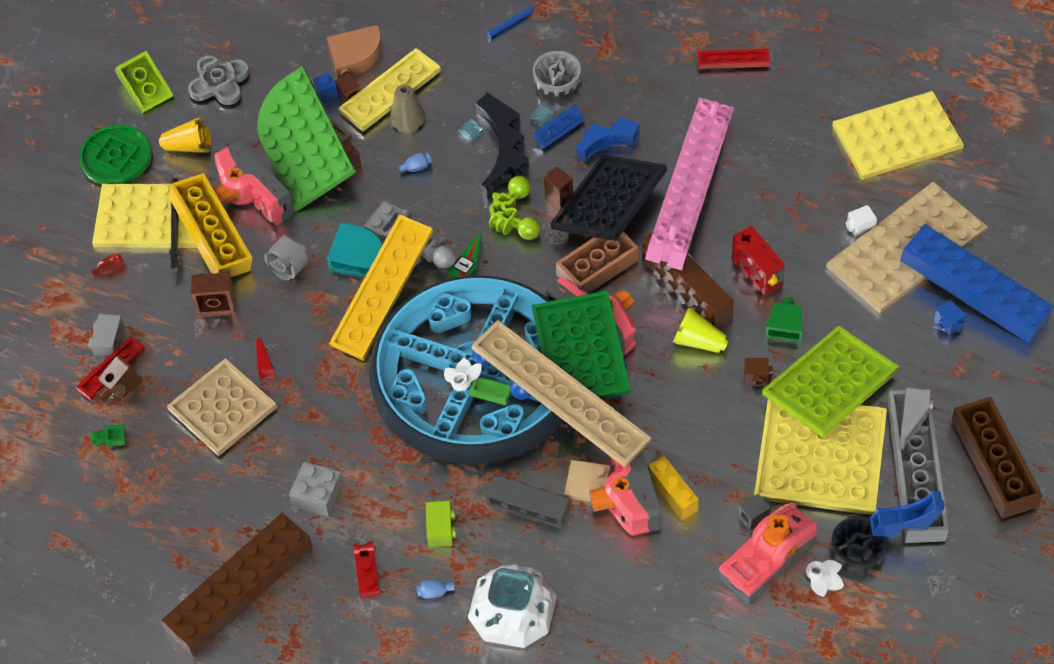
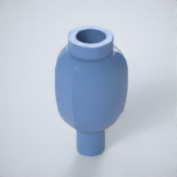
M420 152L407 158L405 164L398 167L401 173L407 170L409 172H418L426 169L432 161L429 153Z
M440 579L424 580L420 585H416L417 596L424 599L442 597L446 591H454V583H445Z

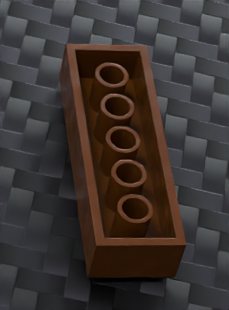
M653 232L642 238L643 264L647 268L649 267L655 276L662 280L667 288L678 296L681 303L696 311L719 330L733 321L734 300L688 254L686 255L682 270L667 266L668 262L660 261L659 264L646 260L645 257Z
M992 397L955 407L952 422L1001 518L1003 519L1039 507L1043 495Z

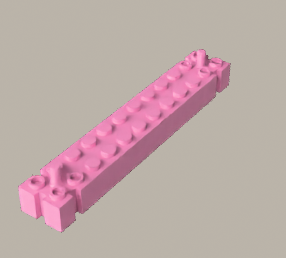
M699 97L649 242L646 260L659 264L660 261L668 262L667 266L682 270L734 107L720 104L719 106L717 101L713 102Z

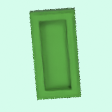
M481 377L473 380L469 390V396L502 405H507L511 395L510 385Z

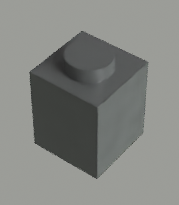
M758 493L739 505L738 516L751 530L765 517L770 515L771 505L766 498L763 499Z

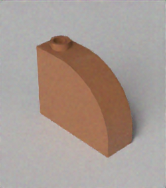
M378 25L327 37L328 49L337 78L347 73L354 76L367 71L378 61L381 55L382 44Z

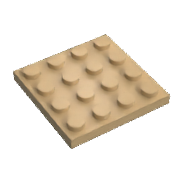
M225 358L168 404L167 408L217 456H220L273 412L277 405Z

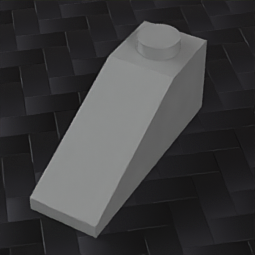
M906 387L899 449L905 448L926 420L928 410L932 411L934 399L930 398V390Z

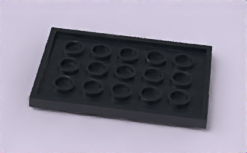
M602 154L550 223L551 229L616 241L665 175L667 166L665 164Z

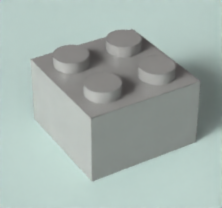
M303 462L289 493L292 507L329 517L343 486L341 472Z

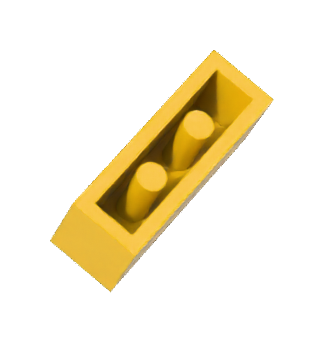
M665 456L648 465L653 485L681 521L698 511L699 499Z

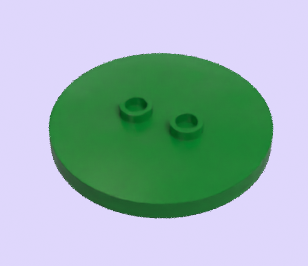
M111 125L95 131L84 141L79 152V162L84 174L98 184H125L131 182L144 173L152 158V149L147 136L139 129L128 125Z

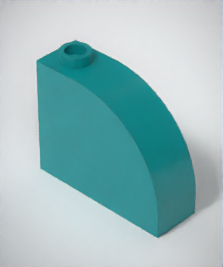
M341 223L327 256L328 267L332 270L366 277L382 247V243L368 229L355 226L354 224Z

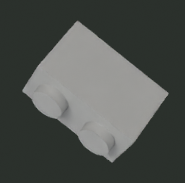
M98 314L97 321H94L93 336L89 338V348H91L94 356L109 357L119 347L124 329L121 316Z

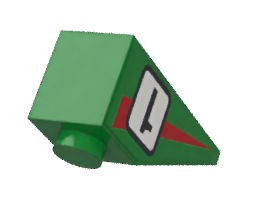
M478 233L456 259L453 266L447 270V279L478 275L483 247L482 234Z

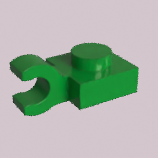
M124 424L104 426V431L90 432L93 446L101 445L103 442H105L106 447L125 445Z

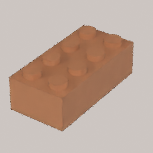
M624 232L616 241L594 237L557 261L556 273L559 278L562 276L566 280L572 281L579 290L589 294L639 260V247Z

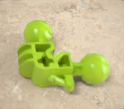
M513 177L508 184V194L503 192L501 194L496 192L492 194L493 203L489 207L491 215L489 227L492 229L496 227V231H503L504 235H508L515 227L523 239L533 240L539 236L541 225L532 217L519 218L515 202L517 199L525 198L530 193L531 184L526 177Z

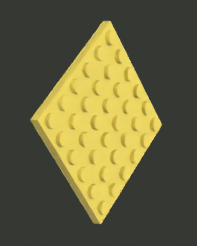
M768 399L754 496L759 493L763 499L766 498L772 502L794 503L801 506L872 515L876 511L887 408L860 405L822 437Z

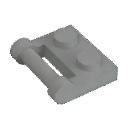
M384 201L364 225V228L385 241L392 227L389 231L386 230L395 218L400 214L410 219L412 214L406 209L402 210Z

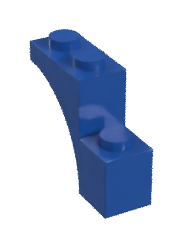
M619 117L617 122L613 123L611 129L592 123L589 130L586 129L582 143L579 142L577 145L578 161L585 163L593 153L609 146H627L632 148L639 136V123Z
M932 491L925 498L905 506L877 508L870 517L873 536L896 538L903 528L927 530L944 510L945 504L942 500L941 491Z

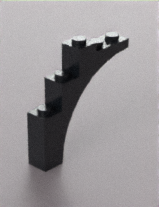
M487 92L476 102V114L493 130L499 143V154L490 175L481 184L482 196L486 199L493 193H497L499 188L504 183L509 182L511 177L524 176L529 170V159L521 153L525 147L524 135L516 131L520 127V114Z

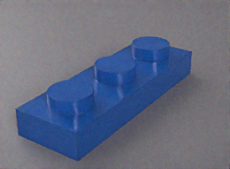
M575 104L534 131L533 135L539 146L545 148L582 123L585 118L577 104Z

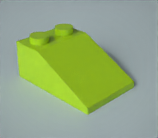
M147 51L115 67L116 75L142 113L174 96Z

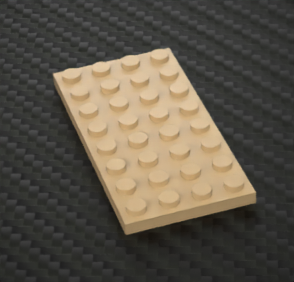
M932 182L827 262L826 267L881 314L926 279L925 276L900 261L903 249L924 224L962 248L967 247L986 232L988 226L936 183Z

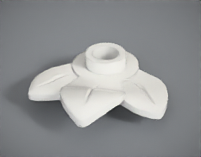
M463 358L455 369L446 368L444 377L446 381L452 384L454 390L464 391L473 380L480 376L482 365L475 364L472 366L466 358Z
M827 560L823 563L813 561L808 564L806 575L811 579L810 586L817 595L824 597L827 589L832 591L842 589L844 584L837 574L842 565L834 560ZM814 570H817V571H819L820 573H819V574H815V573H813V571H814Z

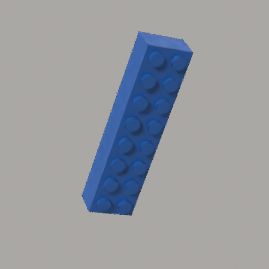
M926 224L920 228L903 249L901 262L1028 344L1046 323L1053 311L1054 306Z

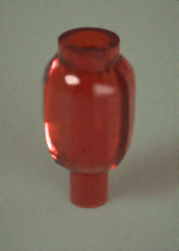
M112 253L101 259L97 267L92 269L91 272L94 277L99 274L107 275L120 269L125 261L120 253Z

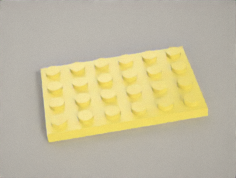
M933 91L833 121L832 125L861 180L963 149L964 145Z
M102 184L92 242L93 247L171 248L170 184ZM178 215V248H197Z

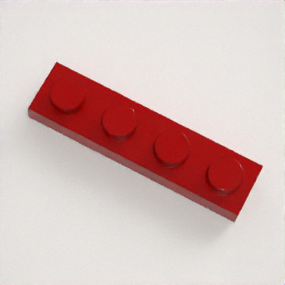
M769 48L698 51L697 54L698 69L770 67Z
M130 336L76 386L77 390L92 401L103 388V385L98 380L100 375L114 358L119 355L128 364H131L146 350L145 346Z

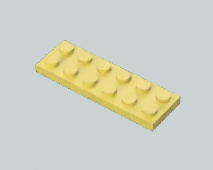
M415 48L338 108L339 113L364 132L391 110L397 87L409 85L415 92L441 71V67Z

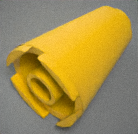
M195 118L162 133L159 138L160 147L165 151L208 153L210 151L208 146L211 145L212 141L209 126L203 123V121H206L205 118Z

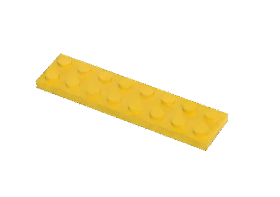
M399 214L329 343L331 347L362 361L365 360L433 233V228Z

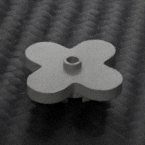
M210 55L200 58L196 64L199 77L192 80L188 85L190 97L196 101H203L215 96L224 105H232L238 102L241 92L237 83L248 77L249 69L247 63L239 59L224 63L220 62L215 56Z

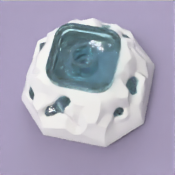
M504 564L495 570H490L489 573L477 580L468 619L483 640L525 648L549 633L557 594L540 571L534 570L532 567H522L518 564Z

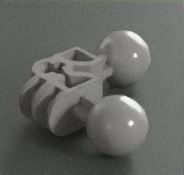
M430 237L416 265L421 262L422 257H425L426 261H433L438 268L448 269L455 263L456 254L451 247L444 246L446 244L444 237L439 239Z

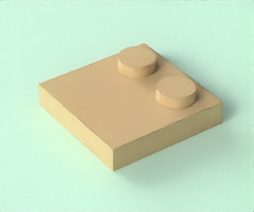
M571 460L564 496L568 499L591 502L589 490L605 487L606 480L610 474V465Z

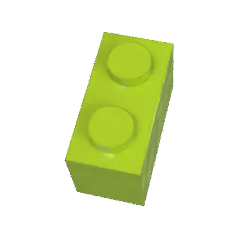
M450 501L426 502L428 547L453 546L452 538H456V527L452 526V520H455V508H451Z

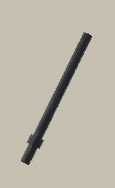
M177 178L171 179V184L178 182L179 180ZM171 202V249L169 250V259L171 260V271L177 272L178 260L180 259V250L178 249V213Z

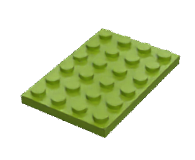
M838 326L763 389L762 395L824 437L899 371V366Z

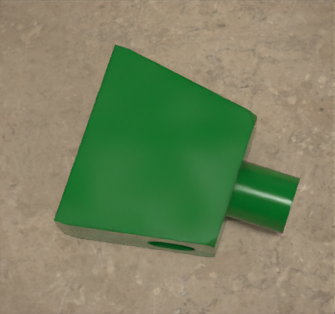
M784 297L783 303H774L766 324L765 338L794 342L802 341V307L794 305V298Z

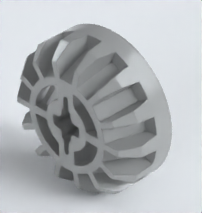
M564 51L545 53L533 65V81L537 84V88L540 91L544 90L547 95H550L551 92H554L555 96H559V92H563L564 95L569 94V89L571 91L575 90L577 84L581 81L580 63L576 57ZM565 73L569 76L570 80L565 79ZM545 80H549L551 85H547Z

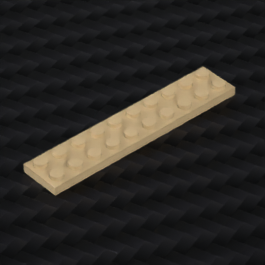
M499 320L472 344V349L623 467L626 468L651 441V437Z

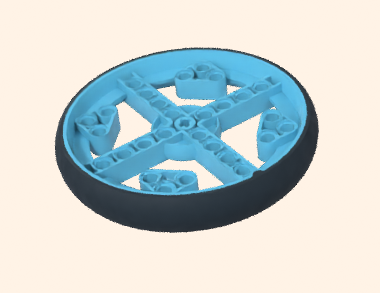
M485 275L462 276L443 280L418 291L405 300L382 326L375 340L370 359V388L374 402L386 424L399 438L417 451L429 457L455 464L478 465L496 463L524 454L544 442L558 429L564 420L542 403L525 419L522 407L514 404L484 415L480 419L481 435L457 434L474 398L469 396V390L473 381L464 391H456L453 388L435 427L419 417V415L424 414L426 411V401L414 372L404 369L397 375L399 357L443 371L446 368L455 369L458 365L455 362H460L463 358H466L472 366L476 363L472 357V344L476 341L466 342L455 349L412 335L427 319H429L430 329L435 333H441L468 323L472 318L470 304L494 305L478 339L497 320L508 327L514 313L518 312L531 321L525 325L524 329L526 342L541 352L532 305L550 302V300L540 292L520 282ZM492 364L486 367L482 366V372L479 377L507 385L511 384L510 378ZM533 396L529 397V399L538 401V400H537L536 398H534Z

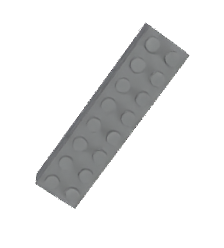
M906 390L889 391L887 407L900 506L917 502L928 496L932 491H941L942 500L945 504L932 411L928 410L926 420L905 448L899 449ZM944 506L943 512L927 530L903 528L905 543L946 541L949 530L946 507Z

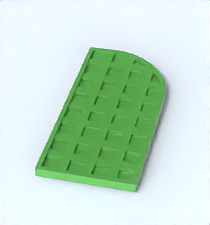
M301 66L280 80L271 89L260 108L257 122L258 136L280 183L290 192L293 208L296 212L356 173L306 69Z

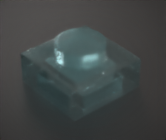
M540 105L531 114L530 121L542 127L555 118V112Z
M471 118L458 128V134L470 142L483 132V126Z

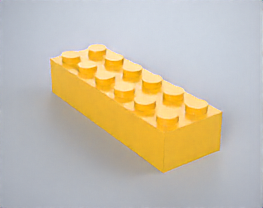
M202 173L170 184L169 199L211 273L229 272L230 277H234L251 271L253 258L205 174Z

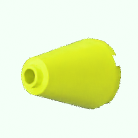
M688 308L673 340L674 343L716 353H719L720 350L724 351L728 344V340H726L727 335L690 308Z

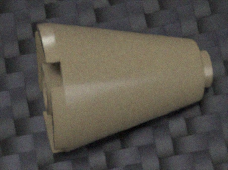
M400 85L395 90L390 122L393 128H397L399 132H415L418 130V127L424 125L426 119L425 112L412 87Z

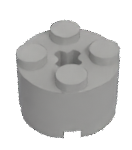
M283 235L266 252L264 260L267 266H272L274 269L272 272L276 276L284 280H290L295 278L308 263V257L305 253L307 249L302 243H296L288 236Z

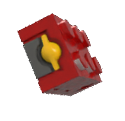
M752 225L733 235L731 259L735 265L742 269L744 276L753 282L755 289L766 296L782 287L785 264Z

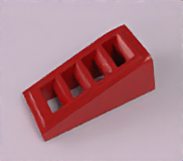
M257 338L256 351L259 378L261 380L275 379L274 368L261 338Z

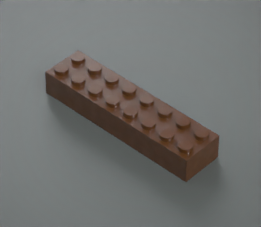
M282 512L161 620L165 631L190 655L194 656L313 548L310 536Z

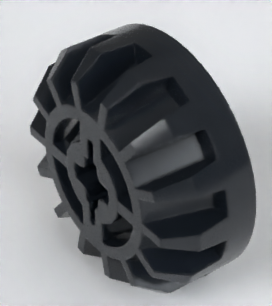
M854 516L844 519L835 527L831 539V552L834 553V559L837 562H842L845 569L849 566L854 568V572H859L860 569L870 571L872 566H879L881 560L885 557L888 541L887 537L873 536L870 518ZM872 550L871 556L864 560L867 551ZM848 556L860 558L861 562L853 561Z

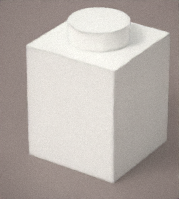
M866 205L848 213L846 226L855 237H858L875 227L877 218L870 207Z

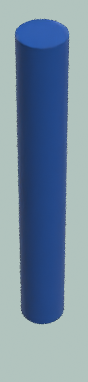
M528 7L487 31V35L491 38L532 14V8Z

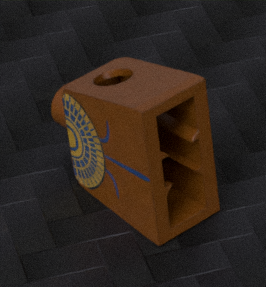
M117 355L100 375L98 380L103 385V388L96 395L103 402L111 395L117 400H121L142 380L132 366Z

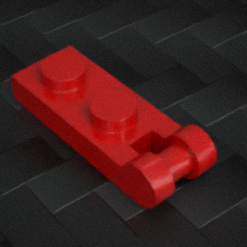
M373 541L363 545H359V543L353 544L360 598L380 595ZM368 552L369 556L361 557V553Z

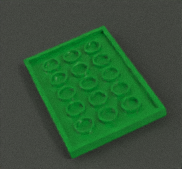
M608 290L532 305L539 345L544 356L600 399L631 394Z

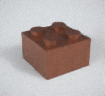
M229 272L191 275V295L197 315L235 312V292Z

